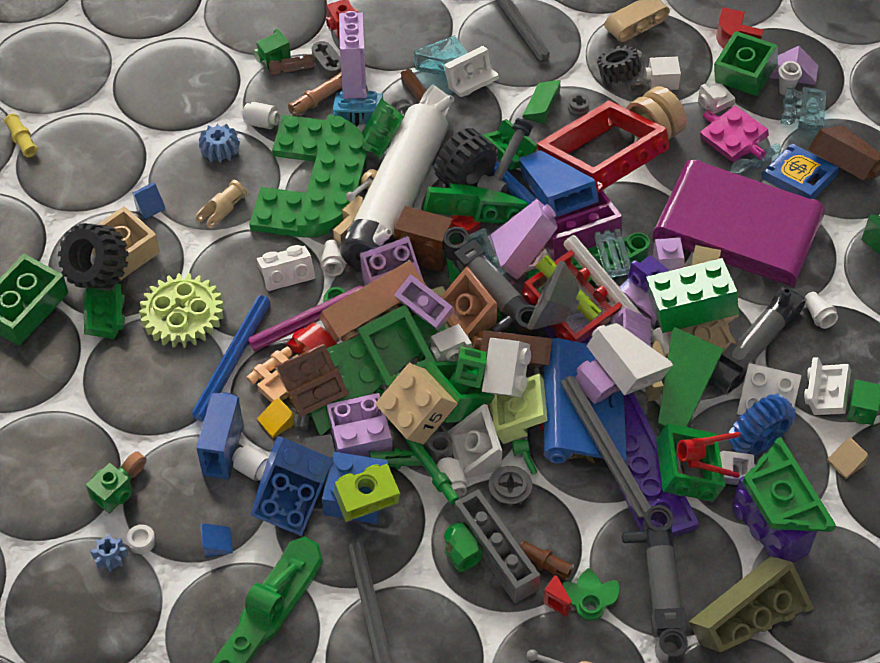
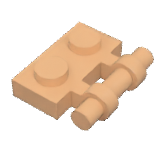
M285 347L281 351H275L271 354V358L262 365L258 364L252 369L253 372L246 376L247 381L251 385L258 380L261 381L257 384L258 390L271 403L277 398L283 401L288 397L277 370L272 374L270 371L276 365L289 360L288 358L293 355L289 347Z

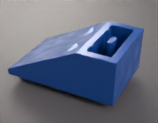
M277 436L266 462L250 515L302 536L333 458Z

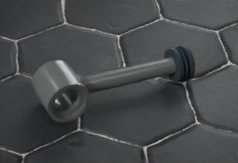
M516 118L512 126L515 133L494 175L488 176L484 174L479 180L477 187L507 193L508 184L503 182L502 179L523 137L529 136L534 127L530 122L522 118Z

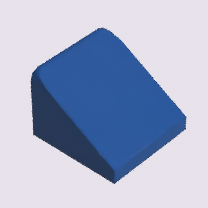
M154 182L133 192L136 209L144 219L165 209L164 202Z
M201 524L202 545L205 557L233 553L230 527Z

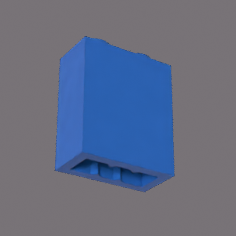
M226 392L221 394L211 393L196 447L202 476L228 480L230 478L234 463L232 457L238 448L244 425L238 396Z

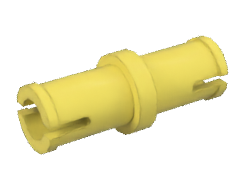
M15 113L7 115L4 123L11 132L12 140L19 145L24 156H34L38 152V148L30 137L29 129L23 126L19 116Z

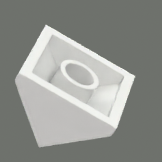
M483 404L448 431L453 441L454 458L460 461L465 478L491 473L501 468V445L488 405Z

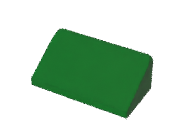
M554 80L538 83L522 118L545 124L560 93L561 81Z

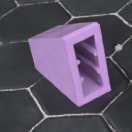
M537 199L491 234L500 266L516 280L524 273L558 228L554 219L556 216L554 210L548 204L544 206Z

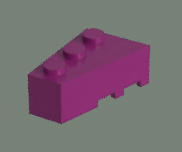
M603 190L597 193L599 202L554 218L558 228L544 245L553 261L569 252L564 246V242L572 235H575L586 249L609 240L615 241L622 238V216Z

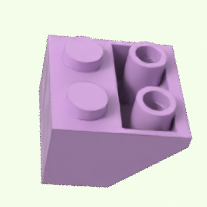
M409 237L360 254L365 286L409 260L422 278Z
M379 393L327 404L336 452L369 457L370 451H392V437L386 416L375 404L380 398Z

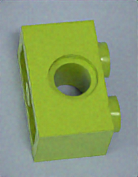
M375 464L367 467L362 473L343 475L334 484V495L346 522L398 504L400 492L388 464L382 466ZM369 487L372 492L363 494L359 491V488Z

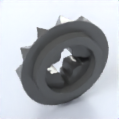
M503 466L492 473L488 487L491 497L497 499L499 504L505 503L511 507L517 503L521 505L526 498L530 497L532 480L530 475L520 467ZM509 479H512L514 486L512 493H509L506 487Z

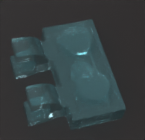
M787 87L786 96L783 97L782 102L784 114L781 115L780 124L791 125L798 122V128L819 132L824 126L827 91L803 87L801 92ZM800 105V109L795 108L794 106Z

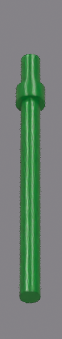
M379 388L374 394L379 393L381 397L385 391ZM404 437L432 477V484L437 491L443 493L450 505H455V501L460 498L451 487L452 482L446 473L440 471L421 443Z

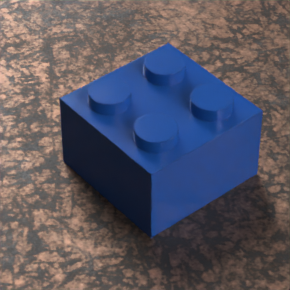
M334 452L333 462L330 466L322 497L324 515L344 519L334 495V484L341 476L350 473L353 475L362 473L369 466L388 464V460ZM369 487L359 488V491L363 494L372 492ZM381 510L353 520L378 524Z

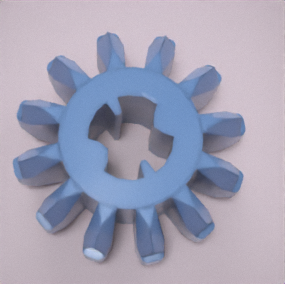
M217 123L215 127L208 125L207 130L201 131L198 145L204 158H208L210 162L218 160L221 164L222 160L230 161L231 156L237 155L240 142L234 128H230L228 124L220 126Z

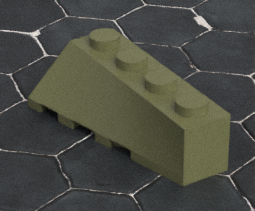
M770 556L692 618L689 624L701 646L723 652L750 639L751 635L757 632H766L772 629V625L781 621L787 622L795 618L796 614L802 611L808 612L814 609L793 563Z

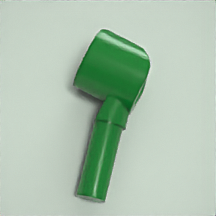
M513 440V455H523L531 475L536 474L537 470L530 458L527 440Z

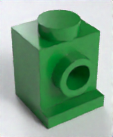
M278 28L274 30L273 35L257 41V48L253 50L255 59L259 63L262 62L266 69H269L270 61L278 60V62H281V59L291 58L290 43Z
M460 346L453 382L480 388L486 367V352Z

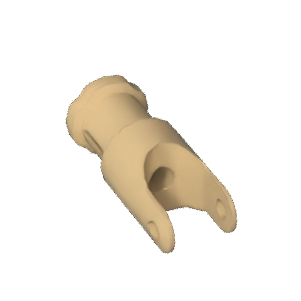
M232 180L227 189L222 193L216 194L196 214V221L200 223L212 215L207 220V227L213 228L233 210V206L241 198L244 199L248 195L246 189L240 182Z

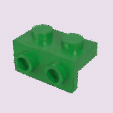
M507 119L502 120L498 131L482 134L496 145L498 149L497 156L500 161L515 133L512 129L513 124ZM528 136L523 137L508 167L510 170L520 168L518 158L536 152L537 144Z
M115 284L112 291L95 288L85 289L83 293L85 335L115 339L118 331L124 328L125 315H122V308L125 296L121 294V284Z

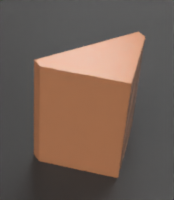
M465 267L441 298L453 306L455 310L447 322L451 327L459 324L467 337L471 339L475 336V333L483 330L486 331L496 324L497 303L468 267Z

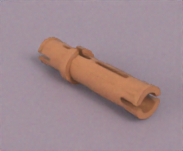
M341 72L315 89L305 91L303 96L289 103L288 110L291 114L293 113L292 116H299L309 108L314 109L318 106L319 102L342 89Z

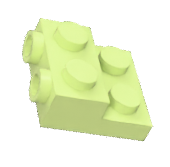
M540 374L527 378V387L523 392L522 398L494 394L495 397L489 405L497 436L503 444L528 436L527 428L548 421L544 379Z

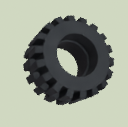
M473 128L462 129L457 134H454L440 150L435 161V175L448 187L450 183L477 187L481 177L484 174L490 176L498 160V149L496 145Z
M82 223L79 226L71 227V232L67 231L65 233V240L60 242L61 251H58V256H60L58 264L59 267L63 268L61 272L63 277H68L67 281L70 284H74L79 288H110L112 284L119 282L118 277L124 276L125 272L123 269L128 266L126 257L129 256V252L125 250L127 246L126 241L121 240L122 234L116 232L115 228L107 225ZM93 248H95L96 257L92 265L91 253Z

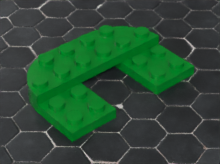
M328 114L327 120L283 115L272 148V154L275 157L315 162L307 192L261 187L249 224L250 230L303 238L329 234V229L336 227L343 221L342 210L351 203L346 199V194L353 192L360 186L364 169L367 168V151L362 148L364 136L354 124L340 116Z

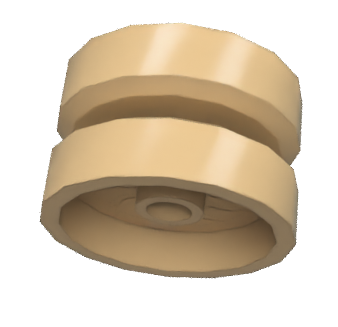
M661 86L653 87L642 97L637 98L627 106L628 110L667 128L668 140L686 128V112L679 99L667 88Z

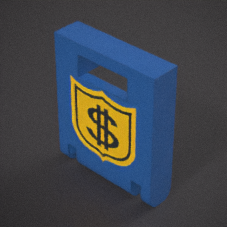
M790 144L767 169L762 171L761 176L765 181L785 191L809 199H815L838 176L839 167L794 144ZM819 171V181L814 186L809 184L808 182Z

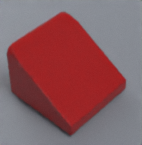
M555 575L544 590L543 603L568 617L571 599L559 578Z

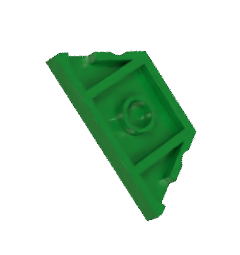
M781 437L777 438L772 448L766 454H763L758 460L757 465L751 468L743 479L745 488L770 529L834 531L836 527L834 520Z

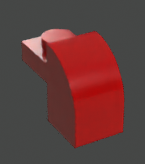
M722 7L716 39L718 44L724 49L735 31L762 40L764 29L743 25L745 12Z
M313 322L306 328L296 331L292 335L293 338L286 343L292 352L299 354L321 344H325L326 348L337 345L324 328Z

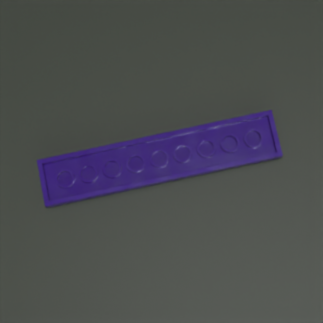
M582 313L566 317L564 320L575 333L591 323ZM550 326L544 327L543 330L547 338H557L556 333ZM590 335L581 343L588 344L593 336ZM634 393L624 395L625 464L651 507L662 505L672 512L673 537L698 529L699 522L686 496L663 492L656 436ZM621 490V493L633 515V518L639 530L642 531L641 526L643 519H639L637 517L630 503L628 502L626 496ZM651 520L654 526L663 527L661 521Z

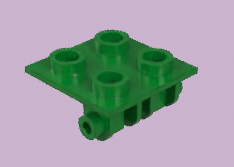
M383 98L380 99L362 131L364 136L362 148L368 152L372 151L379 158L388 149L391 139L400 128L405 117Z

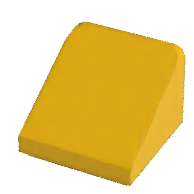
M277 398L257 418V422L274 438L294 425V415L282 400Z

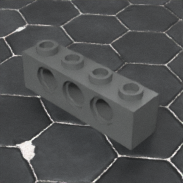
M477 489L455 501V520L465 525L476 539L482 551V558L514 604L537 592L540 582L539 572L480 490Z

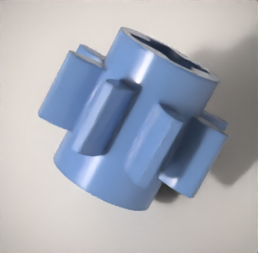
M108 534L107 537L101 540L97 539V549L91 550L93 559H96L97 568L99 569L104 566L111 572L112 569L118 566L122 567V557L128 556L126 547H123L122 538L120 537L115 540Z

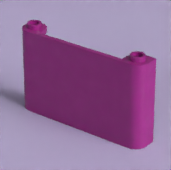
M688 160L653 230V238H680L682 249L694 252L695 245L721 250L719 259L723 258L725 264L795 288L823 221L825 208L818 200L809 199L705 164L700 160Z

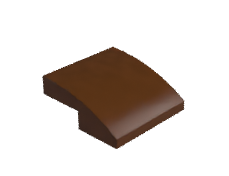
M321 344L275 366L286 392L300 417L349 394L325 344Z

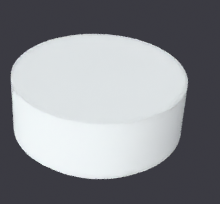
M147 525L132 527L126 536L129 549L137 554L149 552L156 542L153 530Z

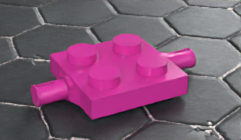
M733 106L721 116L715 115L710 110L704 113L703 118L711 124L700 132L701 139L734 163L740 157L752 153L759 160L766 156V151L758 145L769 136L768 129L740 108Z

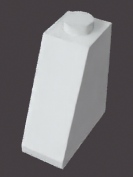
M618 323L609 326L602 325L595 329L592 333V339L587 344L588 349L624 395L660 382L673 366L670 360Z

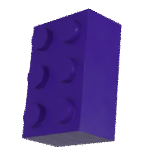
M744 476L741 477L732 503L733 512L738 519L746 523L752 537L760 541L766 548L768 556L794 563L808 555L817 531L770 529L743 484Z

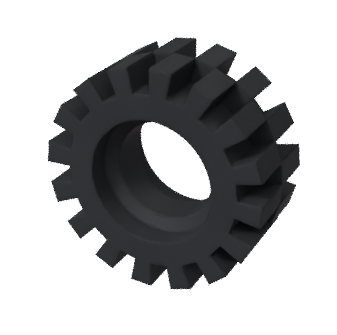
M617 46V49L614 50L611 48L609 52L604 51L603 55H599L597 59L601 79L609 84L612 82L618 84L619 81L623 83L626 82L625 79L631 80L633 76L639 75L638 72H641L642 68L638 51L632 46L629 48L628 46L623 48Z

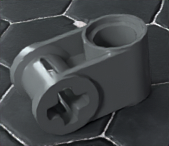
M441 423L430 438L422 444L436 465L443 458H453L452 438Z

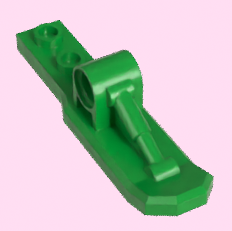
M305 536L289 542L281 558L262 584L255 583L249 590L239 625L212 663H250L261 646L278 633L323 564L318 543Z

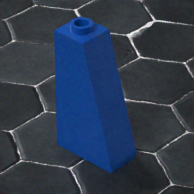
M541 150L518 158L524 181L544 206L548 204L554 210L555 217L599 202L595 180Z

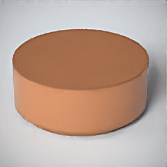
M135 451L127 457L121 468L131 478H134L144 468L146 457L139 451Z

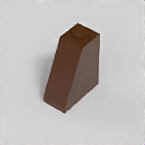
M843 125L820 129L808 149L862 180L877 178L880 175V152Z
M483 330L475 333V336L471 339L472 349L485 351L486 360L490 338L530 344L531 360L527 365V370L549 365L552 339Z

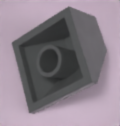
M559 261L543 288L528 323V329L534 330L563 323L568 314L573 315L580 302L576 299L580 288L565 262Z

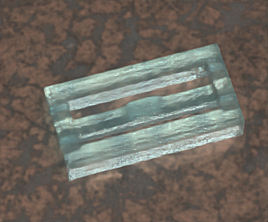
M615 229L614 233H610V230L602 235L600 232H595V242L603 268L610 277L628 275L631 263L620 229ZM613 240L616 241L624 269L621 268ZM603 241H607L615 270L611 269Z

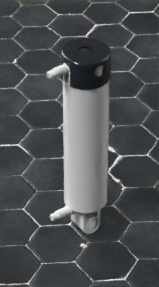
M435 85L428 88L419 104L409 107L406 111L401 126L397 130L358 213L340 245V254L344 261L359 271H362L361 253L395 241L394 228L404 206H413L448 131V121L445 116L449 107L454 102V97L448 96Z

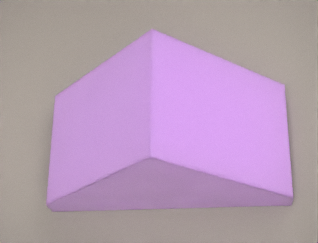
M800 46L778 55V64L769 78L779 79L780 66L787 61H794L800 65L802 70V76L798 83L816 84L818 65Z

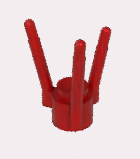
M734 432L706 438H694L693 440H680L677 445V456L681 462H688L689 468H701L739 478L740 474L737 472L702 463L700 460L706 455V446L713 445L714 442L740 437L741 433Z

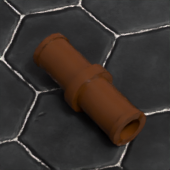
M526 540L520 543L519 546L531 563L537 565L538 570H547L563 578L565 581L569 579L573 572L574 564L568 563L554 556L552 551L548 549L544 551L528 543Z

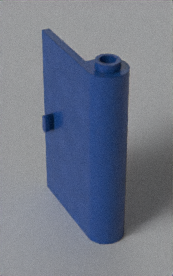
M552 338L549 365L543 367L548 421L543 422L544 457L552 463H563L573 453L603 459L561 386L563 379L568 376L576 377L578 374L576 372L577 368L587 360L591 363L595 360V357L588 349L587 344L560 338ZM620 390L612 393L597 404H593L587 397L625 462L624 394Z

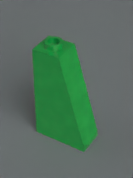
M676 327L673 328L668 360L671 361L673 366L665 375L657 429L662 431L667 423L683 427L689 426L719 363L723 348Z

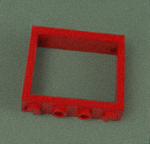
M610 100L537 143L538 151L541 150L593 178L597 193L670 149L667 128ZM613 126H617L641 138L594 168L568 154Z

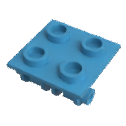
M369 90L366 91L367 98L343 99V91L336 93L333 106L334 115L351 122L350 113H352V124H355V113H359V123L362 124V113H364V124H367L383 93Z

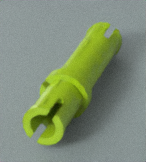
M548 255L535 265L548 280L557 266ZM579 290L576 297L580 301L577 310L591 322L598 316L601 310Z

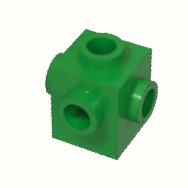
M111 463L98 470L86 484L90 499L108 514L119 504L125 503L133 492L130 484V475L123 468L117 469Z

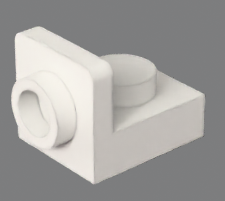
M706 84L700 86L698 102L702 108L716 114L734 105L735 97L722 84L711 89Z

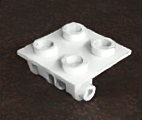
M749 363L737 415H743L746 409L759 402L761 398L777 393L787 399L794 408L801 375Z

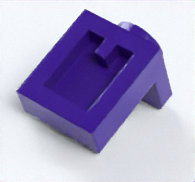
M650 255L641 263L636 260L631 262L628 278L635 286L648 292L646 277L668 272L669 270Z

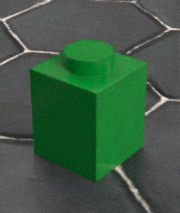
M855 379L849 396L846 420L854 421L858 424H874L879 410L880 384Z

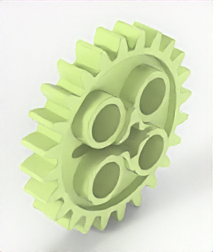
M178 273L175 280L170 276H167L168 282L166 283L158 280V288L150 286L151 294L144 293L145 301L140 302L141 310H139L143 328L146 329L147 335L152 334L154 341L161 338L162 345L164 346L171 341L173 348L176 347L178 342H182L185 348L187 341L197 345V338L206 341L205 333L213 335V327H220L219 319H223V301L221 293H217V287L215 285L210 286V280L202 282L200 275L193 280L191 273H188L186 278L182 279L181 274Z

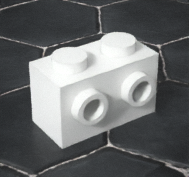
M490 338L482 392L522 398L523 392L527 387L526 370L531 360L530 344L514 340Z

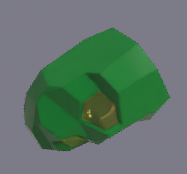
M461 522L448 526L444 534L446 543L444 553L458 572L466 571L481 560L482 551L476 539Z

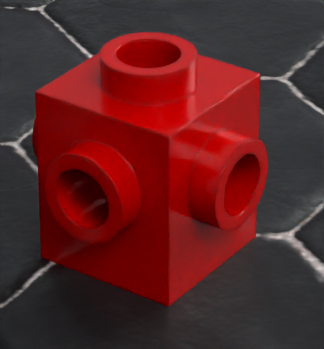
M339 0L326 4V23L328 29L333 31L337 39H339V13H346L348 11L359 13L357 9H353L349 0Z

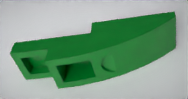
M450 183L449 188L428 187L423 208L424 211L433 214L473 216L475 222L505 224L526 208L527 202L490 189Z

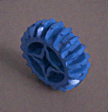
M778 393L770 394L766 398H761L759 402L754 403L753 406L746 409L743 415L739 416L738 421L733 424L734 427L730 429L729 433H741L740 437L729 439L732 449L737 453L752 454L754 457H757L760 453L771 448L776 439L784 437V434L790 430V426L794 423L796 410L792 407V404Z

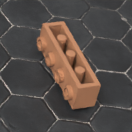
M409 260L326 308L319 315V319L336 343L341 340L345 342L356 337V331L360 327L400 308L402 303L396 299L394 294L410 274L425 286L426 284Z

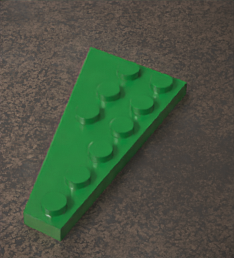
M418 315L412 316L428 347L431 345L432 335L446 330L445 324L437 331ZM404 320L370 337L390 377L394 376L421 353ZM359 336L327 348L334 366L339 370L349 393L331 403L371 395L384 384ZM327 405L310 412L319 436H322L331 428Z

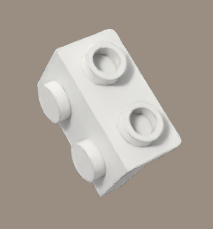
M484 46L444 64L448 88L460 97L467 96L483 86H488L491 82L499 79L498 73L491 69L489 52Z
M295 245L287 248L286 251L279 253L268 252L263 257L257 258L258 267L264 277L265 286L268 291L315 279L312 258L305 246Z
M819 357L813 358L812 367L808 368L809 387L805 389L804 398L805 403L810 406L814 415L846 413L851 375L849 364L822 366Z

